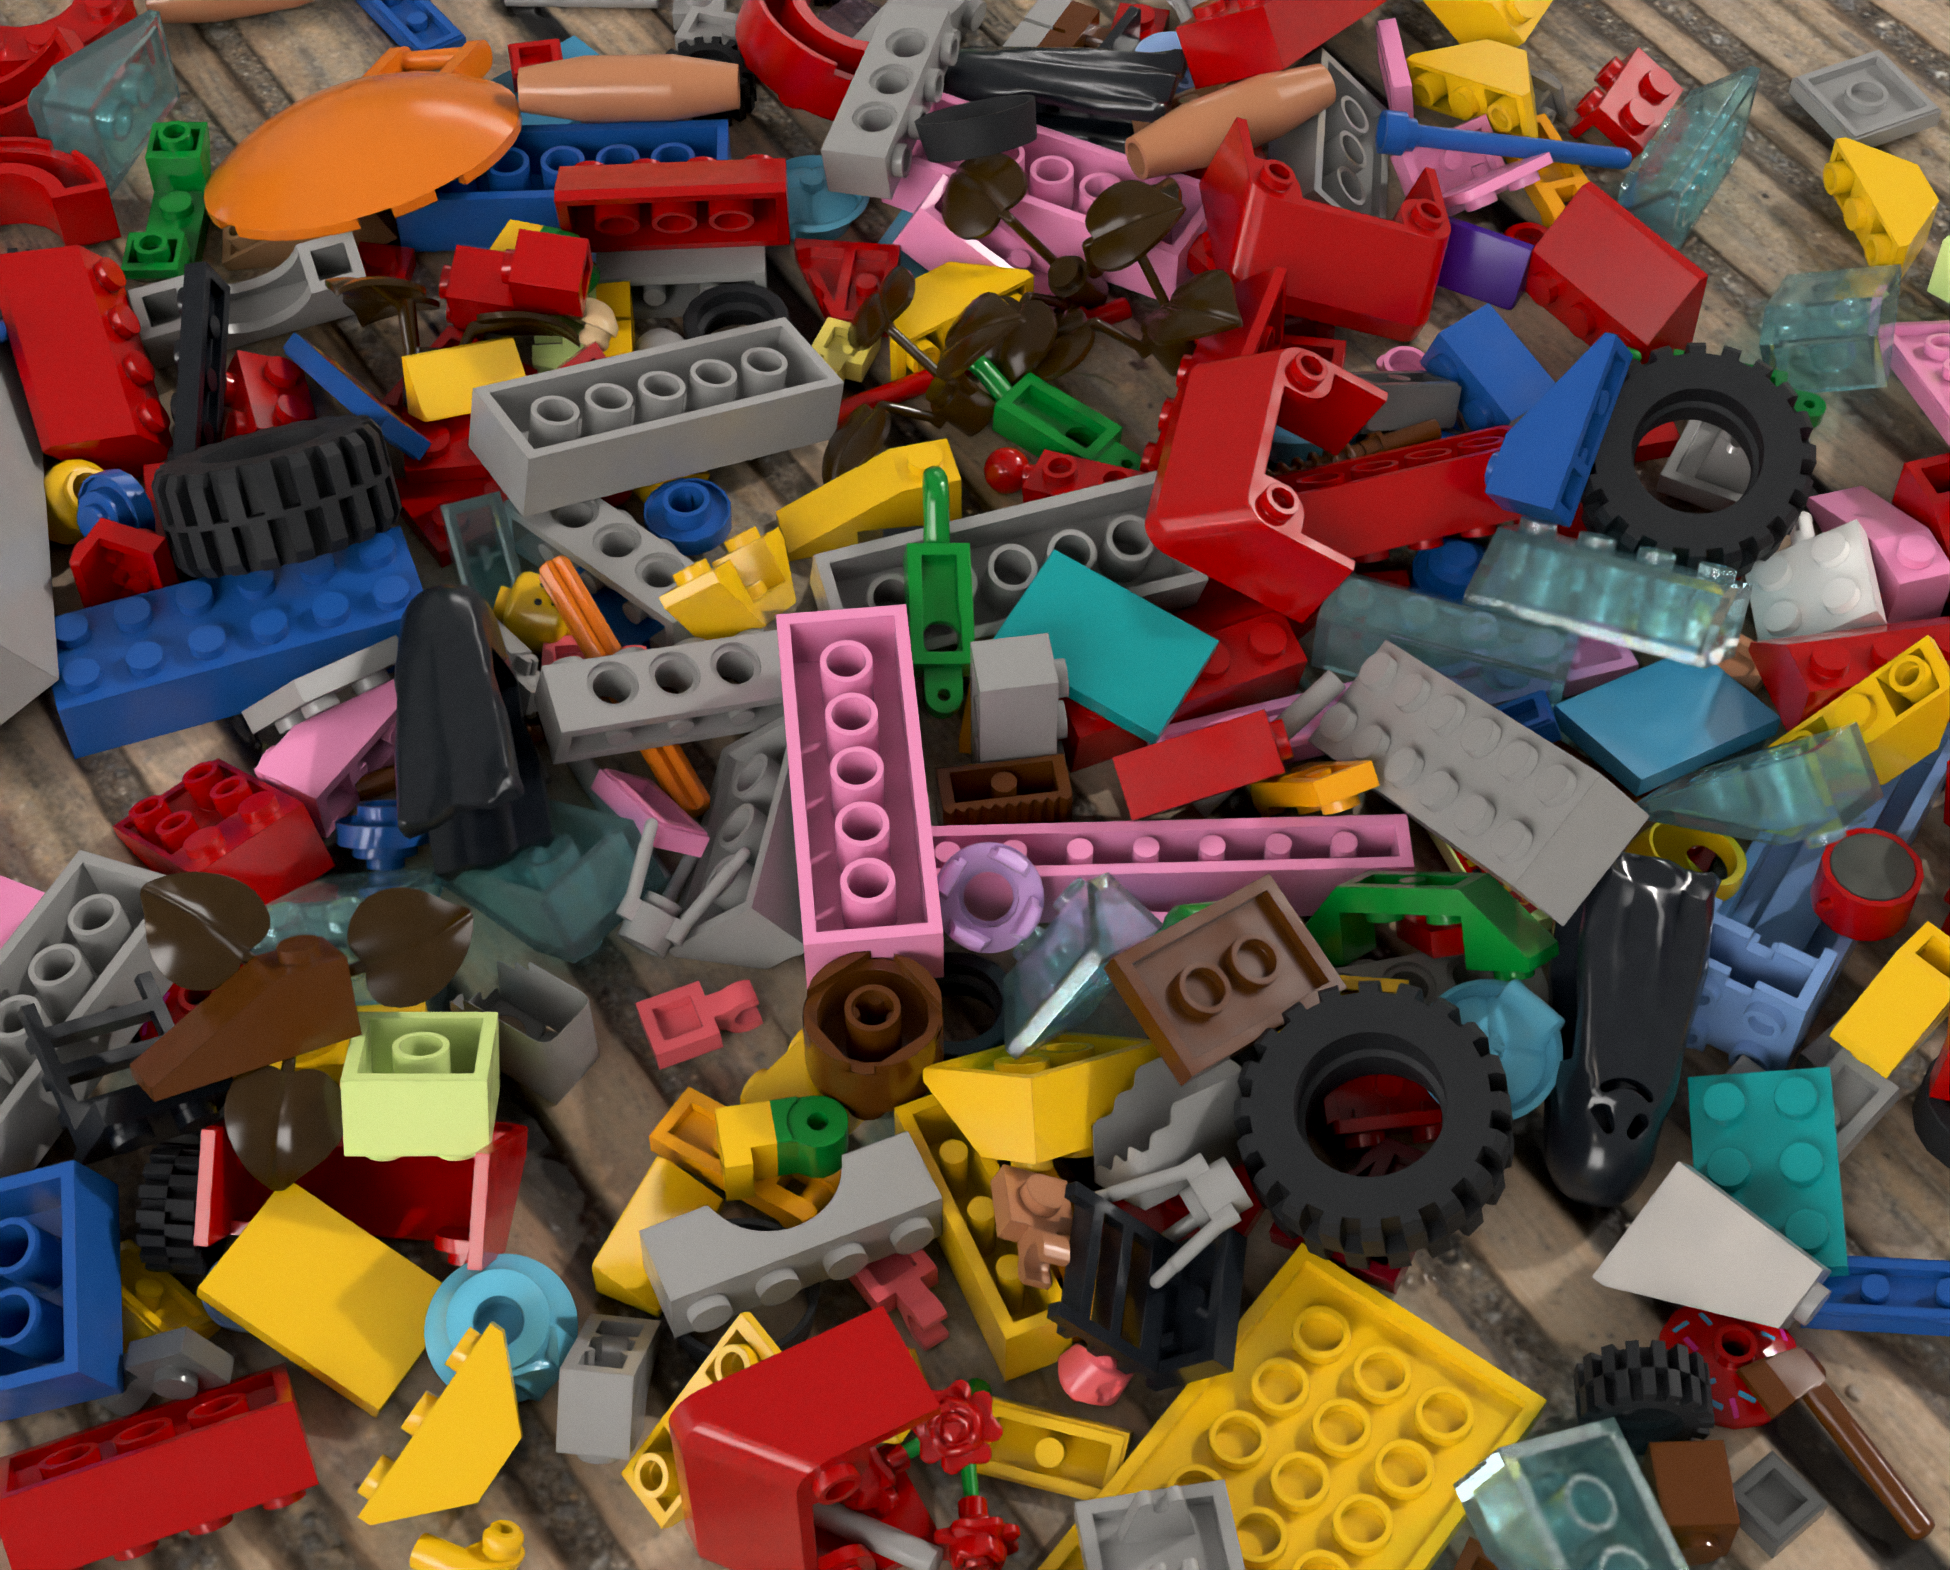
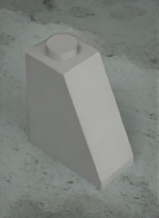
M1678 1161L1592 1277L1606 1287L1779 1329H1789L1795 1320L1806 1326L1825 1304L1831 1291L1822 1284L1832 1271L1692 1166Z

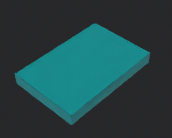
M1055 549L993 638L999 639L1048 633L1054 659L1064 658L1069 679L1068 698L1150 744L1158 742L1215 653L1219 640Z

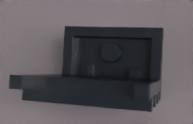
M151 971L138 974L134 980L142 997L141 1001L48 1027L44 1026L34 1003L21 1006L17 1012L28 1036L25 1045L29 1055L36 1054L44 1072L41 1079L46 1092L52 1091L61 1111L57 1119L62 1130L69 1129L77 1148L73 1154L75 1160L84 1166L208 1127L219 1119V1111L225 1104L226 1094L234 1080L233 1077L156 1102L138 1084L77 1101L70 1085L130 1068V1064L175 1026ZM149 1021L153 1022L159 1035L158 1037L64 1064L60 1063L54 1049Z
M1076 1181L1066 1184L1064 1198L1074 1203L1075 1206L1069 1241L1070 1262L1065 1269L1061 1302L1058 1301L1048 1305L1047 1318L1057 1324L1056 1333L1065 1339L1076 1336L1088 1342L1087 1352L1096 1357L1105 1354L1112 1356L1118 1360L1116 1369L1125 1374L1139 1372L1146 1376V1386L1155 1392L1233 1372L1247 1238L1232 1228L1227 1229L1179 1273H1176L1162 1287L1155 1289L1149 1282L1151 1276L1191 1238L1172 1242Z

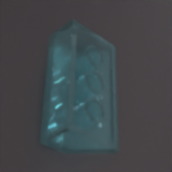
M1748 66L1690 91L1678 110L1671 108L1668 111L1661 126L1658 141L1653 139L1648 141L1642 153L1638 171L1629 170L1623 180L1617 202L1678 251L1741 154L1760 77V68Z
M1521 516L1520 524L1498 527L1465 590L1462 604L1705 669L1735 657L1753 584L1735 580L1737 570L1728 566L1700 562L1698 570L1674 564L1676 554L1669 551L1640 546L1638 554H1633L1615 549L1617 540L1613 537L1580 531L1578 539L1556 534L1558 524Z
M1352 572L1322 603L1317 616L1311 666L1325 670L1330 669L1332 672L1356 678L1364 662L1376 653L1385 640H1388L1493 707L1538 690H1545L1552 709H1554L1555 704L1564 701L1584 631Z

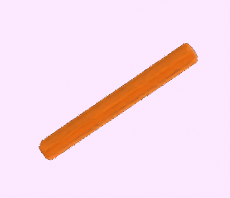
M560 555L552 560L545 561L539 567V580L584 657L589 659L608 656L622 650L621 645L570 559ZM609 697L612 704L619 703L617 700ZM679 744L640 750L663 791L692 819L704 814L710 808V795Z

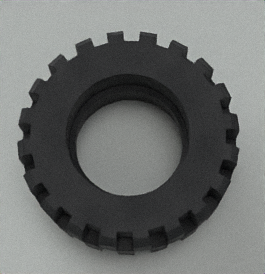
M1687 343L1684 354L1673 356L1672 348L1668 345L1652 350L1648 363L1642 365L1636 359H1633L1630 363L1579 503H1582L1583 506L1581 519L1589 534L1598 532L1602 537L1600 549L1612 560L1622 555L1630 561L1628 571L1643 579L1649 570L1664 575L1662 585L1680 587L1683 578L1696 579L1698 588L1717 585L1720 576L1728 573L1735 580L1751 572L1756 561L1760 559L1766 562L1779 549L1786 535H1790L1809 497L1814 482L1811 479V474L1817 461L1816 445L1809 443L1808 440L1813 430L1808 412H1796L1794 405L1799 395L1788 381L1783 382L1778 387L1770 381L1774 370L1771 366L1760 359L1755 362L1753 367L1740 362L1739 358L1742 350L1724 345L1722 354L1714 355L1706 353V343ZM1677 420H1697L1715 425L1730 434L1744 450L1751 467L1748 487L1736 503L1711 513H1686L1667 507L1656 500L1644 488L1635 472V453L1642 438L1654 428Z
M349 414L340 417H320L309 421L302 420L283 426L260 429L257 432L245 435L241 434L215 444H208L197 448L196 451L184 453L175 457L173 461L160 465L159 469L155 471L151 484L173 562L186 575L195 578L202 576L220 578L224 575L238 576L259 570L267 571L281 568L283 565L296 562L301 563L316 559L320 555L347 549L352 544L362 543L373 538L374 534L383 533L390 529L391 525L397 522L402 508L382 429L366 415L356 416L355 414Z
M1380 980L1359 981L1358 993L1340 995L1338 985L1318 991L1320 1003L1307 1010L1298 1001L1281 1013L1285 1027L1279 1033L1272 1028H1266L1254 1043L1259 1060L1257 1063L1251 1060L1244 1062L1237 1081L1242 1097L1234 1101V1125L1239 1136L1237 1145L1253 1190L1263 1209L1271 1211L1276 1226L1290 1239L1301 1236L1304 1238L1308 1252L1325 1260H1329L1334 1251L1344 1254L1348 1267L1369 1270L1371 1257H1387L1390 1269L1412 1266L1409 1256L1410 1252L1427 1248L1429 1255L1433 1259L1451 1250L1449 1239L1451 1234L1459 1229L1464 1235L1469 1237L1484 1222L1482 1207L1485 1203L1496 1205L1506 1187L1504 1170L1512 1167L1514 1153L1512 1127H1514L1506 1074L1498 1055L1490 1054L1488 1037L1475 1022L1461 1024L1459 1008L1442 997L1436 998L1431 1006L1425 1004L1422 988L1401 983L1398 985L1397 993L1393 994L1382 992ZM1378 1074L1398 1076L1419 1084L1438 1100L1443 1121L1442 1130L1437 1140L1418 1161L1398 1172L1376 1177L1349 1175L1324 1164L1315 1156L1310 1147L1307 1129L1315 1110L1327 1095L1350 1080Z

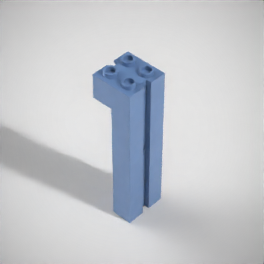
M1950 722L1946 726L1937 750L1885 785L1800 800L1791 796L1787 786L1784 787L1745 854L1747 869L1740 889L1726 901L1715 897L1708 972L1688 1035L1686 1048L1697 1049L1703 1052L1707 1044L1728 1053V1065L1731 1066L1744 1054L1765 1071L1788 1070L1859 942L1832 931L1812 908L1810 889L1825 847L1838 833L1854 828H1877L1902 838L1911 847L1946 783L1947 761L1950 760Z

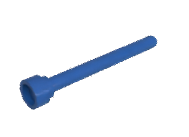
M1384 109L1379 116L1375 136L1377 153L1401 156L1404 151L1412 152L1415 147L1521 159L1550 152L1553 162L1618 170L1626 169L1632 162V154L1626 148L1419 125L1417 119L1409 118L1407 112Z

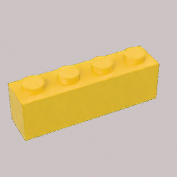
M933 1094L894 1107L895 1135L905 1131L909 1132L942 1196V1236L937 1237V1240L1004 1381L1012 1380L1058 1362L1059 1356L1072 1347L1073 1337L1065 1339L1057 1334V1324L1047 1318L1049 1304L1061 1302L1062 1290L1051 1268L1052 1286L1049 1290L1022 1284L1018 1276L1019 1256L1017 1243L997 1237L990 1183L1001 1168L997 1159L979 1156Z

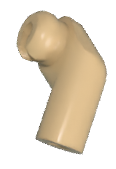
M587 296L583 317L561 315L584 325V328L579 333V342L583 346L596 341L602 352L608 349L611 337L616 338L619 331L612 309L604 302Z

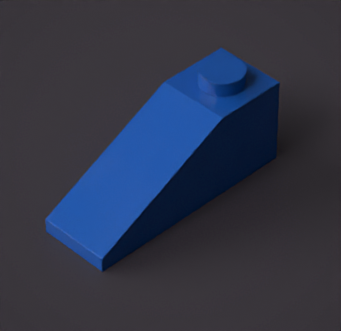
M1605 332L1506 433L1500 451L1493 453L1489 459L1485 471V493L1503 510L1571 527L1633 358V354L1616 334Z

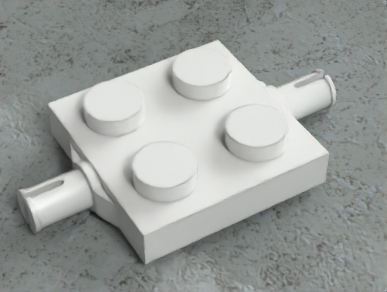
M1802 511L1790 533L1791 545L1774 553L1766 562L1759 559L1754 563L1751 572L1745 574L1758 641L1887 624L1867 533L1857 519L1815 536L1812 515Z

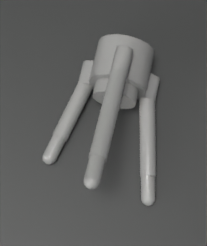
M649 818L644 825L626 894L616 911L617 915L625 919L617 936L649 955L664 959L672 944L679 947L682 946L691 927L735 877L739 869L751 856V852L746 847L739 849L680 919H678L683 909L675 901L699 857L684 854L663 894L660 895L647 891L644 899L641 900L640 897L658 828L657 820ZM706 825L701 826L708 833L707 835L710 836L711 829Z
M1198 1153L1178 1166L1112 1185L1095 1192L1113 1203L1188 1180L1190 1183L1189 1186L1178 1192L1190 1213L1163 1231L1161 1235L1172 1242H1177L1198 1226L1201 1230L1151 1276L1149 1282L1153 1288L1158 1289L1162 1287L1221 1233L1242 1221L1239 1214L1254 1206L1224 1156L1208 1165L1202 1154Z

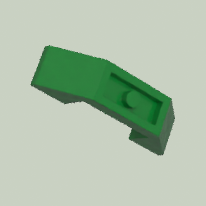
M153 122L145 160L154 194L146 231L128 233L121 265L126 280L159 282L184 275L185 264L202 262L210 217L203 199L205 186L211 176L210 136L207 122Z
M1368 870L1336 886L1305 924L1334 968L1347 966L1356 958L1376 948L1374 923L1396 922L1405 919L1406 915H1426V923L1430 925H1451L1462 922L1466 970L1493 971V978L1496 980L1512 981L1514 979L1524 980L1531 978L1535 975L1536 968L1559 955L1558 941L1490 873Z

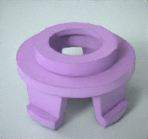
M980 842L966 846L946 861L937 876L943 930L952 940L968 950L977 953H998L1011 949L1026 940L1040 921L1044 907L1042 880L1033 863L1023 853L1011 846L997 842ZM983 872L1000 874L1009 882L1013 891V901L1010 909L1003 917L994 921H983L975 918L968 912L964 904V891L967 883L974 876Z

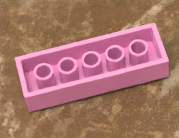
M943 92L938 103L933 102L929 113L970 101ZM1036 124V140L1024 146L1001 152L1014 159L1022 167L1028 183L1026 195L1016 206L1009 210L1010 213L1057 258L1062 256H1078L1086 261L1082 244L1087 238L1091 237V234L1086 228L1085 218L1092 203L1108 187L1127 180L1154 185L1168 177L1173 178L1181 189L1182 204L1186 207V211L1171 231L1147 253V256L1169 301L1173 292L1180 284L1195 276L1187 268L1188 250L1199 234L1208 230L1199 189V179L1176 173L1141 180L1133 173L1126 154ZM917 140L912 150V164L908 176L900 179L892 200L881 198V202L914 213L941 176L944 174L950 178L956 172L957 167L965 160L930 162L927 159L921 140ZM1138 261L1119 271H1104L1101 276L1106 282L1156 299Z
M906 604L776 614L807 989L812 978L825 965L846 954L861 951H871V958L894 960V954L909 957L922 965L933 978L944 977L943 925Z

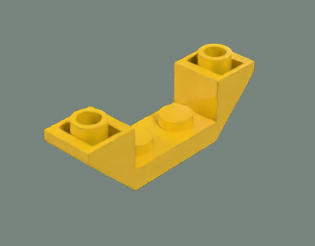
M753 526L723 542L728 552L711 563L713 568L710 567L707 559L704 558L673 574L672 577L677 586L659 597L664 609L693 636L705 640L732 637L744 630L752 628L761 629L776 618V614H782L796 603L785 541L779 527L760 536L756 526Z

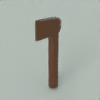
M1800 1346L1738 1368L1736 1373L1772 1420L1803 1399L1908 1537L1916 1541L1924 1539L1931 1534L1935 1527V1521L1825 1382L1826 1370L1812 1352Z

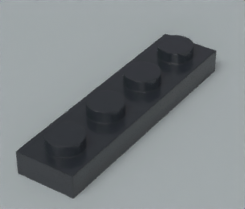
M207 262L185 264L183 287L178 290L177 305L181 315L180 339L174 345V359L178 369L177 392L173 393L170 402L171 415L175 425L173 446L168 450L167 462L173 461L175 457L184 453L196 451L197 448L222 442L231 287Z

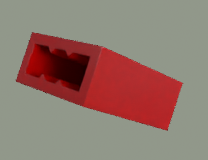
M1262 709L1112 757L1131 819L1134 821L1286 774L1283 760L1293 758L1294 753L1282 718L1270 722L1266 710Z

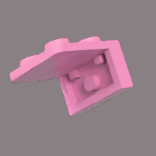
M1486 114L1453 127L1454 129L1493 133ZM1415 147L1412 152L1404 151L1401 156L1393 155L1390 157L1405 197L1425 167L1435 169L1448 216H1453L1464 210L1471 212L1497 201V194L1508 189L1509 192L1516 191L1539 181L1540 176L1537 170L1553 163L1550 152L1505 164L1502 156Z

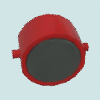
M1854 828L1840 832L1827 843L1810 889L1812 908L1832 931L1857 941H1879L1893 937L1906 926L1924 879L1922 861L1902 838L1877 828Z

